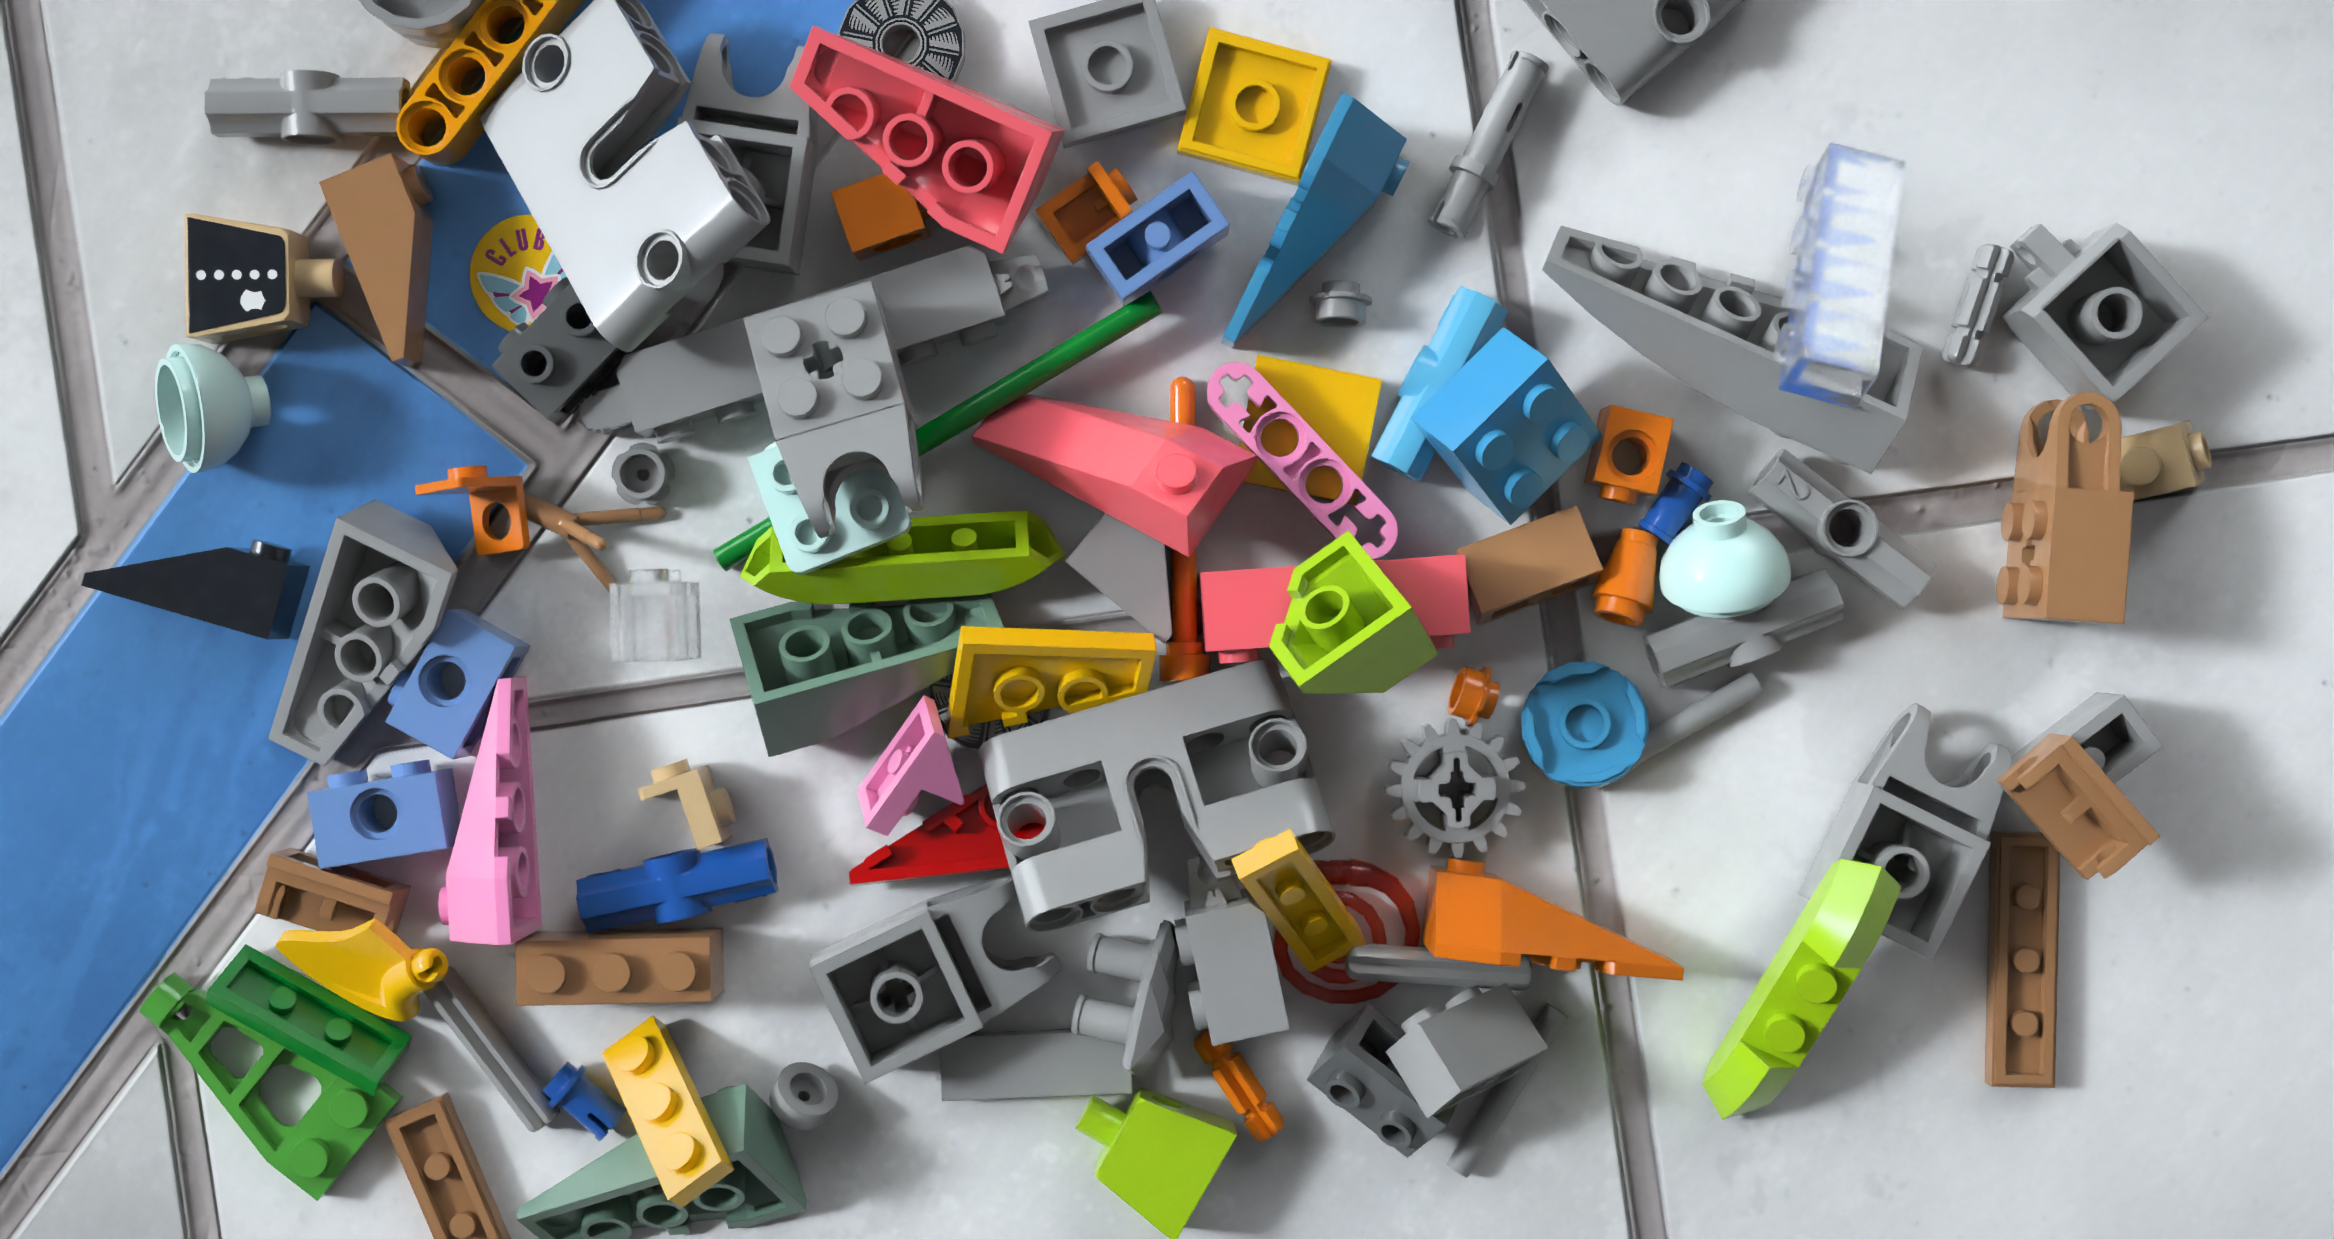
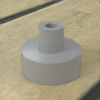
M797 1062L788 1065L781 1071L771 1089L769 1100L774 1114L786 1127L812 1130L822 1126L827 1121L837 1104L839 1092L836 1082L823 1068L807 1062Z

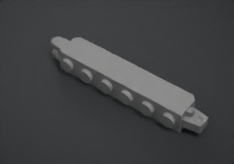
M968 245L768 310L871 281L885 308L901 365L908 366L936 357L938 355L936 345L960 338L962 346L967 347L999 336L996 326L1009 322L1007 314L1049 294V289L1037 254L989 261L986 253ZM743 318L624 355L616 371L620 385L599 391L596 396L590 394L589 398H583L584 402L582 404L579 403L580 416L578 419L587 426V430H594V432L599 434L602 432L606 436L608 433L614 435L615 431L621 433L634 428L636 434L645 437L656 436L658 444H663L694 434L695 431L692 423L716 416L719 424H727L754 415L756 412L753 404L764 401V396ZM833 367L828 368L821 377L827 379L834 376Z

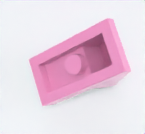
M924 695L857 789L866 828L885 836H889L902 816H907L914 810L921 790L959 805L965 803L935 700Z

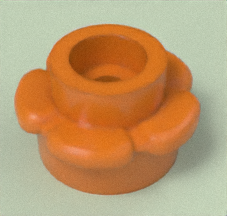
M1463 666L1454 680L1448 701V714L1463 718L1465 726H1473L1479 717L1489 719L1494 712L1499 697L1500 685L1497 682L1491 681L1492 673L1489 667L1483 666L1482 670H1476Z

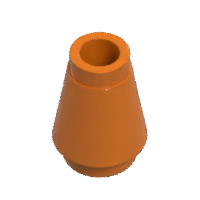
M1624 528L1621 530L1619 540L1616 542L1591 594V598L1596 601L1593 610L1595 616L1619 625L1630 627L1643 626L1646 614L1653 613L1656 548L1659 540L1657 536L1638 529Z

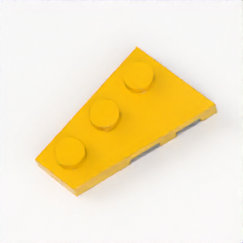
M961 626L946 716L947 738L951 739L970 735V725L1002 719L1004 727L1028 723V713L1062 707V709L1072 714L1148 692L1157 653L1154 633Z

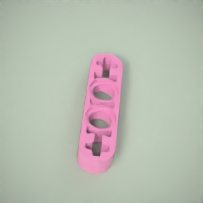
M1241 362L1226 363L1216 369L1209 379L1206 393L1208 404L1218 418L1253 454L1257 455L1258 460L1334 539H1337L1348 530L1354 537L1358 531L1355 524L1346 515L1342 517L1338 526L1328 517V514L1335 512L1347 503L1354 490L1357 491L1364 501L1353 507L1354 510L1365 520L1378 516L1384 523L1378 531L1383 539L1381 545L1376 548L1374 544L1368 542L1361 546L1372 559L1380 558L1390 552L1397 540L1398 527L1395 517L1383 502L1257 370ZM1226 376L1234 382L1240 380L1243 376L1250 381L1252 385L1246 394L1258 409L1264 398H1268L1276 407L1260 416L1250 433L1239 424V422L1248 419L1250 414L1237 402L1227 408L1219 400L1225 391L1220 381ZM1272 421H1287L1297 431V447L1288 456H1273L1262 445V430ZM1316 467H1330L1341 477V493L1331 503L1323 504L1316 502L1310 498L1306 491V478L1310 471Z

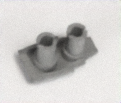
M1163 920V923H1160L1156 939L1151 940L1148 945L1108 937L1102 933H1095L1088 951L1087 971L1089 973H1101L1140 982L1134 1007L1080 995L1072 1017V1034L1125 1045L1122 1066H1124L1126 1071L1143 1079L1146 1078L1174 1039L1171 1021L1177 999L1174 977L1179 957V948L1175 933L1176 927L1167 920Z

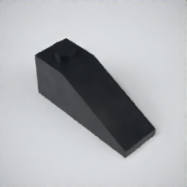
M253 539L251 548L224 547L84 573L81 586L267 640L289 639L310 566L289 560L292 549Z

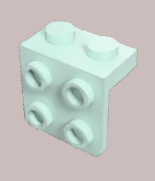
M776 441L767 446L765 451L748 457L787 566L796 574L804 575L896 539L907 534L911 528L910 515L904 506L894 480L884 472L865 469L851 474L840 485L835 499L836 515L834 524L836 533L835 535L820 539L805 512Z

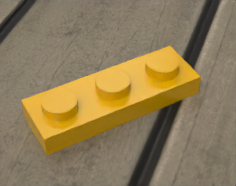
M1291 829L1275 837L1266 838L1258 842L1252 849L1231 859L1241 883L1310 973L1348 954L1352 947L1364 946L1366 944L1358 923Z
M652 1015L602 1052L668 1201L682 1209L735 1170L667 1026Z

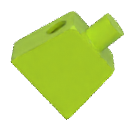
M1141 1087L1136 1091L1125 1112L1093 1095L1075 1125L1076 1130L1105 1146L1095 1163L1094 1175L1097 1179L1170 1239H1178L1237 1137L1233 1121Z

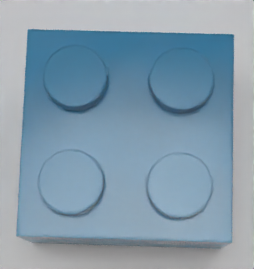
M1504 327L1411 417V420L1466 490L1509 525H1512L1603 436L1550 360Z

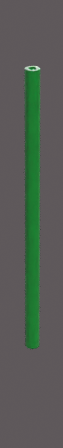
M1151 290L916 429L919 457L1162 314L1163 311ZM770 517L713 550L715 558L725 571L748 559L756 540L773 526Z

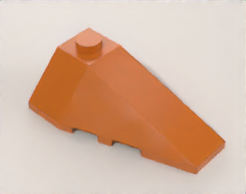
M1448 857L1446 867L1430 865L1421 941L1433 957L1520 967L1521 955L1523 954L1530 955V962L1548 966L1554 970L1575 972V969H1581L1582 962L1594 963L1593 970L1612 975L1683 981L1684 967L1674 960L1494 873L1485 872L1486 862Z

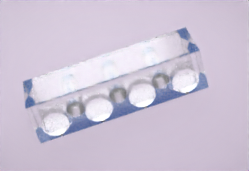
M1830 142L1816 166L1808 164L1805 167L1797 191V202L1805 204L1804 215L1800 216L1797 220L1789 245V253L1798 256L1796 269H1792L1787 278L1781 302L1782 307L1790 309L1788 323L1782 326L1774 350V361L1782 363L1779 390L1856 409L1878 378L1905 161Z

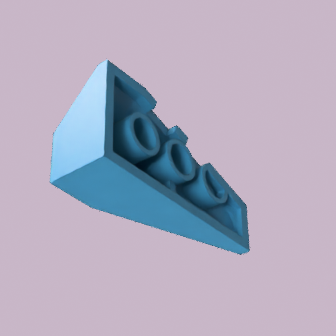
M1342 92L1306 164L1304 173L1298 183L1297 191L1286 206L1269 242L1270 245L1265 255L1259 261L1223 335L1222 344L1233 349L1373 208L1381 191L1393 197L1410 161L1399 157L1407 139L1355 98Z

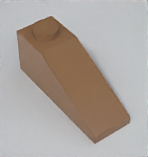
M389 153L322 180L319 184L391 361L412 368L422 364L433 230V221L426 204L433 201V196L424 174L417 165L410 167L409 163Z

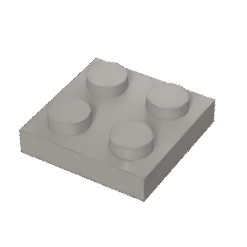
M1100 0L1028 21L1057 126L1065 129L1062 137L1064 149L1186 115L1185 103L1156 0Z

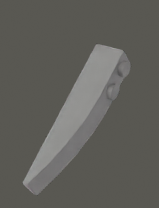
M1560 226L1542 271L1595 319L1644 357L1712 400L1770 429L1780 437L1793 439L1827 454L1838 463L1854 466L1869 474L1873 473L1907 421L1923 345L1833 305L1790 308L1793 292L1790 289H1787L1783 297L1780 298L1755 291V280L1731 273L1727 281L1723 282L1698 275L1696 273V263L1671 256L1670 260L1655 263L1644 260L1643 254L1637 246ZM1790 309L1862 355L1783 362ZM1782 362L1852 408L1779 390Z

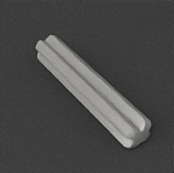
M1366 943L1364 946L1352 947L1349 953L1345 955V972L1353 980L1473 987L1477 985L1479 988L1493 989L1507 983L1511 990L1525 991L1531 984L1532 962L1522 954L1520 967L1501 966L1433 957L1425 947Z
M449 966L445 978L437 982L433 988L424 991L425 995L526 1128L531 1132L540 1130L557 1117L560 1113L559 1105L556 1104L553 1108L548 1105L551 1098L542 1092L544 1089L543 1084L455 968Z

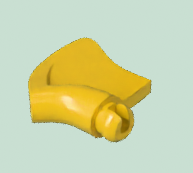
M376 918L353 929L343 931L288 930L282 934L276 943L277 949L309 977L360 1008L393 1021L403 1022L415 1017L420 1010L419 994L433 988L437 982L443 980L449 969L447 957L442 951L432 947L427 949H411Z

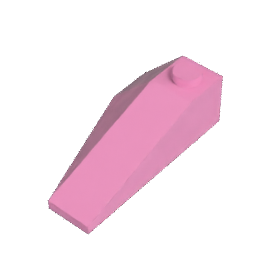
M527 676L502 678L497 681L446 874V886L442 887L439 892V916L443 925H449L450 941L511 945L543 928Z

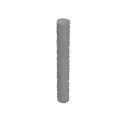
M1748 672L1651 728L1641 757L1631 769L1763 694V689L1752 672Z
M1547 1003L1533 1025L1549 1049L1568 1016ZM1548 1049L1515 1076L1494 1086L1446 1164L1451 1169L1468 1178Z

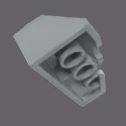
M376 499L336 518L269 734V740L322 766L327 765L439 628L458 569L432 526Z

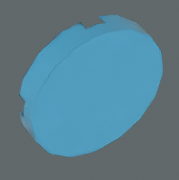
M1595 661L1569 662L1547 672L1529 692L1521 713L1522 742L1532 764L1551 781L1573 789L1601 788L1623 778L1639 761L1649 735L1648 709L1637 686L1627 677H1623L1618 671Z

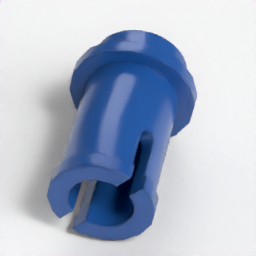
M1681 462L1676 471L1668 470L1666 476L1670 479L1644 519H1641L1638 523L1641 529L1657 536L1659 541L1668 546L1681 532L1702 500L1709 502L1712 497L1708 491L1714 482L1705 474L1684 462Z
M567 1061L544 1087L542 1092L551 1098L548 1103L551 1108L558 1104L594 1134L598 1141H601L607 1135L608 1130H611L625 1114L627 1108L619 1105L583 1074L587 1069L585 1066L581 1065L577 1069Z

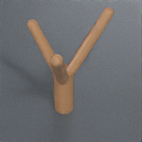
M524 492L527 520L563 536L607 591L615 597L621 594V586L589 547L591 546L598 551H603L607 548V541L583 526L662 519L666 516V509L661 506L571 513L528 492Z

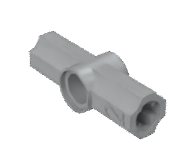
M289 70L280 73V78L244 77L238 79H210L209 88L205 91V115L210 124L211 134L217 137H281L282 140L300 144H334L341 142V136L398 137L396 131L397 117L412 94L410 82L404 77L340 78L339 75L326 71Z
M1786 449L1779 450L1753 480L1747 492L1748 495L1804 536L1816 553L1824 557L1833 558L1898 609H1904L1915 597L1919 596L1932 579V574L1937 564L1877 520L1876 514L1867 504L1859 500H1851ZM1839 511L1846 514L1854 526L1853 536L1845 546L1837 544L1831 538L1829 532L1832 517Z
M1826 568L1809 571V573L1791 578L1790 584L1780 596L1755 612L1729 618H1711L1698 615L1643 636L1646 654L1661 686L1677 685L1726 664L1728 668L1761 659L1782 649L1781 643L1845 620L1843 612L1844 603L1836 583L1832 580Z

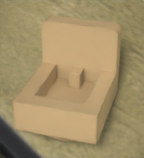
M2190 420L2121 437L2120 491L2134 492V500L2197 486L2205 481L2203 470L2212 467L2211 453L2206 436L2203 431L2193 432Z
M684 759L651 770L654 783L637 789L641 801L677 789L697 850L721 843L732 837L729 825L736 823L735 810L726 788L716 789L709 765L691 770L688 760Z

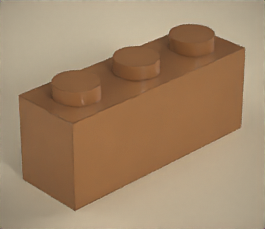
M723 927L602 930L593 933H587V930L536 931L515 942L516 1006L712 1002L724 991Z

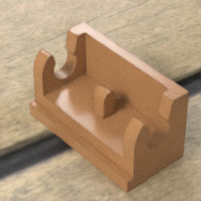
M1577 505L1456 549V555L1465 554L1468 598L1478 626L1597 583L1603 571Z
M2049 733L1996 780L2084 879L2089 880L2098 872L2104 879L2108 878L2126 865L2147 845L2153 844L2160 837L2073 736Z
M288 848L269 855L266 864L267 870L258 895L255 913L276 920L282 919L316 931L349 930L376 918L394 934L397 933L411 886L347 865L319 869L316 855L294 848Z

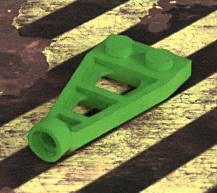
M175 972L170 974L148 996L142 1004L139 1013L170 1037L266 1162L318 1201L328 1192L383 1121L401 1101L403 1096L385 1082L375 1096L365 1092L206 1004V991L200 988L196 989ZM186 1004L192 1006L191 1013L186 1019H181L177 1016ZM224 1027H232L258 1042L263 1048V1055L244 1078L235 1077L211 1051V1042ZM285 1064L293 1066L313 1075L321 1085V1095L298 1124L286 1125L281 1123L262 1100L260 1094L261 1081L276 1065Z

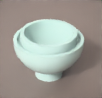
M174 344L170 347L167 357L159 361L156 370L155 394L161 432L172 458L177 462H183L184 466L191 473L206 472L221 467L238 453L247 440L252 427L267 426L271 417L270 397L262 376L243 377L239 369L226 357L200 344Z
M1719 500L1702 504L1694 510L1693 524L1673 539L1662 557L1659 580L1660 588L1665 598L1685 611L1703 617L1729 618L1760 610L1780 596L1790 584L1791 568L1783 545L1767 528L1747 519L1746 510L1743 505L1734 501Z

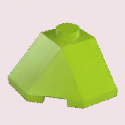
M1349 530L1294 568L1287 589L1292 598L1284 624H1276L1269 644L1274 655L1303 694L1384 693L1439 654L1412 607Z

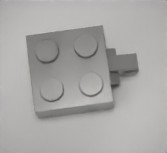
M2118 223L2093 232L2079 246L2071 239L2061 244L2042 224H2036L2034 227H2030L2010 246L2031 272L2024 278L2030 290L2000 318L2070 395L2093 392L2105 396L2114 404L2209 318L2129 229ZM2081 405L2084 411L2094 409L2087 405Z
M1200 854L1188 857L1190 900L1184 901L1185 918L1174 920L1182 966L1193 964L1196 966L1198 980L1187 982L1196 1031L1209 1028L1212 1046L1290 1030L1266 914L1247 889L1239 890L1235 877L1217 882Z

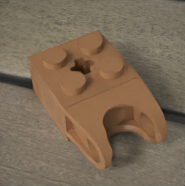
M2084 392L2073 394L2064 400L2042 401L2033 406L2023 418L2019 433L2011 503L2005 505L2001 517V534L2003 540L2008 541L2006 566L2000 569L1997 577L1996 595L1999 604H2003V618L2068 623H2125L2134 492L2120 491L2121 419L2113 402L2101 394ZM2081 405L2094 408L2102 419L2101 433L2091 443H2089L2087 420L2078 408ZM2053 412L2049 423L2047 440L2044 444L2038 434V425L2044 415Z

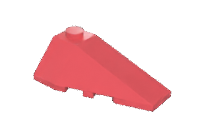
M812 26L790 84V88L844 138L852 140L882 168L881 171L897 186L901 185L928 210L927 213L943 228L1001 254L1007 251L1042 189L1065 132V129L1012 105L818 26Z
M1025 394L985 418L972 435L974 444L1187 557H1190L1257 463V455L1203 427Z

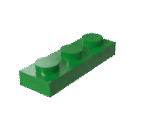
M247 944L243 946L207 990L206 1004L375 1096L406 1054L411 1044L412 1036L343 999Z

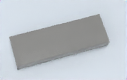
M1071 1029L971 1033L940 1048L942 1101L1132 1094V1073L1126 1071L1124 1066H1122L1125 1045L1084 1035L1077 1036L1072 1034Z

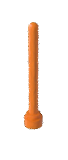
M1178 377L1170 385V421L1195 426V385L1187 377ZM1197 547L1190 557L1171 548L1172 642L1166 643V655H1159L1160 681H1186L1210 674V655H1204V642H1197Z

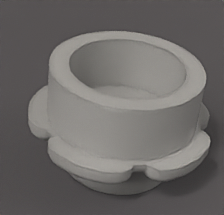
M1332 280L1322 283V292L1311 295L1309 303H1312L1315 307L1316 324L1327 327H1357L1365 324L1366 306L1372 305V298L1369 295L1360 294V284L1357 282Z
M637 443L631 445L628 451L616 457L612 465L611 474L617 485V493L628 503L639 505L641 502H646L653 505L664 500L670 492L669 482L675 477L673 461L667 454H660L657 451V447L653 444ZM645 468L649 471V478L642 481L638 477V472Z

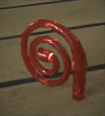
M1349 858L1348 861L1347 859L1313 860L1330 885H1347L1349 883L1353 887H1370L1384 893L1397 906L1405 927L1404 946L1419 947L1421 928L1414 900L1396 876L1372 863ZM1334 890L1345 906L1350 907L1365 918L1371 930L1372 944L1387 945L1384 923L1374 907L1353 892ZM1277 929L1275 931L1273 951L1281 974L1304 995L1330 1004H1356L1379 998L1399 984L1396 982L1378 981L1374 985L1359 989L1331 990L1309 982L1293 967L1288 953V943ZM1345 955L1332 961V963L1345 964ZM1326 965L1311 972L1312 975L1327 983L1350 984L1360 981L1351 979L1345 970L1333 969Z

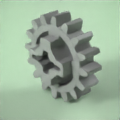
M1454 718L1446 719L1444 733L1439 735L1430 724L1421 725L1424 741L1417 745L1413 741L1404 738L1400 743L1408 753L1405 762L1389 760L1387 765L1400 775L1398 783L1384 786L1385 794L1400 797L1401 804L1395 806L1389 812L1391 818L1394 821L1410 819L1411 823L1407 826L1404 836L1411 842L1419 838L1423 833L1428 835L1426 851L1435 855L1443 842L1449 844L1450 852L1455 858H1462L1464 843L1470 841L1481 853L1488 851L1484 835L1492 831L1496 835L1505 838L1509 833L1500 821L1503 815L1520 816L1522 811L1516 804L1509 801L1510 793L1525 790L1524 782L1509 778L1508 774L1509 771L1520 763L1518 757L1514 755L1500 757L1498 752L1502 749L1505 739L1496 734L1486 742H1483L1481 740L1483 725L1477 722L1473 726L1468 727L1465 734L1460 733L1457 719ZM1466 746L1478 751L1488 761L1494 774L1477 773L1469 766ZM1440 748L1438 750L1439 762L1427 775L1414 777L1420 763L1430 753ZM1454 768H1456L1458 778L1469 782V791H1463L1458 794V803H1455V808L1452 807L1449 797L1439 793V785L1450 782L1451 772H1454ZM1483 800H1493L1485 816L1475 824L1470 825V814ZM1414 802H1432L1441 810L1443 829L1428 823L1421 816Z

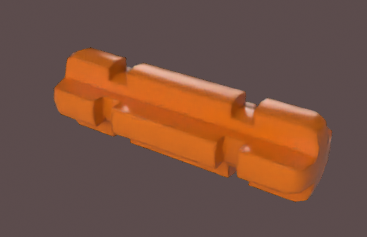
M1209 1028L1199 1033L1194 1039L1196 1051L1205 1064L1211 1063L1213 1066L1211 1074L1238 1115H1245L1244 1124L1255 1141L1260 1143L1275 1136L1284 1127L1283 1118L1272 1101L1268 1103L1265 1101L1267 1097L1265 1090L1239 1051L1233 1052V1042L1212 1046Z

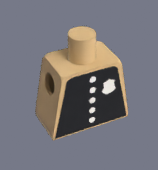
M184 214L186 337L206 343H223L305 328L310 323V298L340 297L342 295L344 274L340 260L310 259L309 241L306 236L279 227L199 214Z

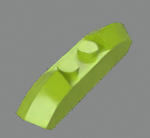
M1028 510L911 518L912 525L907 534L810 573L799 575L787 566L772 526L756 540L740 577L767 593L793 601L812 604H849L987 594L1016 586L1057 563L1066 554L1047 522Z
M1840 859L1831 864L1709 1061L1702 1085L1722 1120L1760 1110L1780 1094L1800 1067L1862 970L1888 922L1901 889V885L1882 866Z

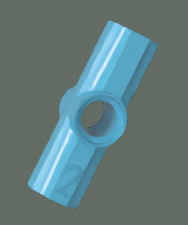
M1463 286L1457 289L1444 311L1429 345L1424 344L1408 371L1398 392L1401 399L1370 456L1372 459L1417 482L1421 480L1423 474L1427 472L1436 450L1411 420V417L1499 331L1509 310L1499 305L1497 301L1477 291Z

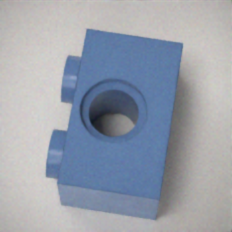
M1191 171L1086 244L1087 255L1122 306H1125L1228 235L1230 223L1198 177Z
M447 609L439 628L423 646L424 652L413 672L406 670L394 684L388 697V703L393 705V708L385 722L451 759L470 756L485 729L498 679L514 677L531 645L466 609ZM450 663L458 665L464 672L466 679L464 690L456 698L448 695L441 683L442 672Z
M430 759L390 765L392 778L368 781L367 769L328 775L329 788L307 792L319 869L453 847L461 820L452 768L431 771ZM380 795L389 797L397 808V819L391 828L381 825L375 817L374 805Z

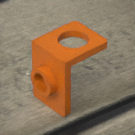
M466 466L448 469V480L415 485L416 495L469 494L476 552L479 556L526 550L530 547L522 476L488 477L487 466ZM497 503H501L507 508L511 518L510 530L503 539H498L492 533L489 526L491 509Z

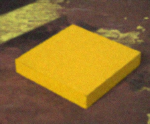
M1209 27L1177 154L1298 186L1305 166L1332 59Z
M1257 354L1254 369L1264 377L1362 480L1382 379ZM1248 398L1246 411L1250 414V417L1244 420L1243 428L1250 433L1260 416L1275 409V405L1268 398H1264L1258 409ZM1276 420L1264 427L1261 441L1268 453L1273 456L1283 457L1288 456L1296 449L1298 434L1294 426L1287 421ZM1241 441L1239 442L1240 447L1251 452ZM1258 458L1257 463L1242 482L1289 492ZM1316 467L1310 471L1306 478V491L1309 496L1334 501L1342 490L1341 477L1330 467ZM1353 491L1352 496L1347 501L1348 504H1358L1359 494L1357 491Z

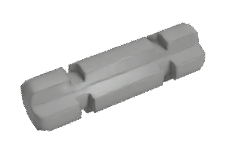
M1985 244L1977 249L1971 266V270L1975 272V275L1972 278H1967L1951 325L1956 331L1953 335H1948L1942 351V359L1962 368L1976 367L1979 364L1985 347V343L1980 341L1981 337L1984 334L1989 335L2005 288L2000 281L2001 279L2003 280V277L2008 278L2014 261V253L2009 249L1995 244Z

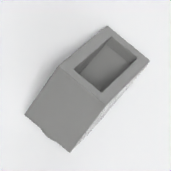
M1105 513L1065 562L1150 633H1154V636L1165 644L1172 635L1165 545Z

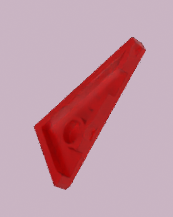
M987 784L971 794H965L963 796L965 801L963 805L954 802L924 820L922 825L888 846L886 844L867 856L864 862L849 871L850 885L861 886L1010 870ZM1028 823L1016 832L1015 837L1023 840L1032 839L1038 836L1045 826L1039 823Z

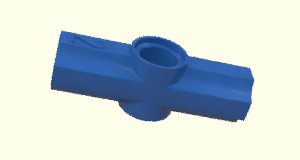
M767 838L700 852L697 848L677 851L643 860L644 865L591 874L576 880L577 906L580 919L583 921L587 933L656 919L657 924L682 920L713 911V906L765 897L768 894L779 891L775 859Z

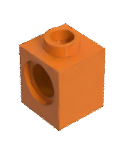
M884 173L831 191L850 249L859 261L931 236L925 219L931 218L927 213L928 210L901 185L897 186Z
M1609 405L1600 409L1596 427L1603 436L1592 445L1584 483L1600 487L1598 498L1627 505H1636L1638 496L1657 495L1674 419L1615 405ZM1620 440L1632 442L1640 451L1641 464L1633 475L1621 473L1613 463V449Z

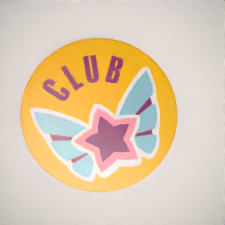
M530 214L505 219L492 227L481 238L475 248L471 259L469 275L473 296L482 312L493 323L508 331L513 330L524 322L530 325L547 308L543 304L546 294L560 280L567 277L533 215Z

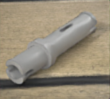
M1513 51L1511 53L1510 61L1489 103L1486 105L1463 155H1456L1449 167L1453 175L1434 214L1428 220L1430 225L1446 235L1461 239L1466 238L1467 230L1486 192L1494 191L1501 178L1496 171L1516 131L1520 127L1544 75L1549 70L1547 63L1531 53L1520 51V53Z

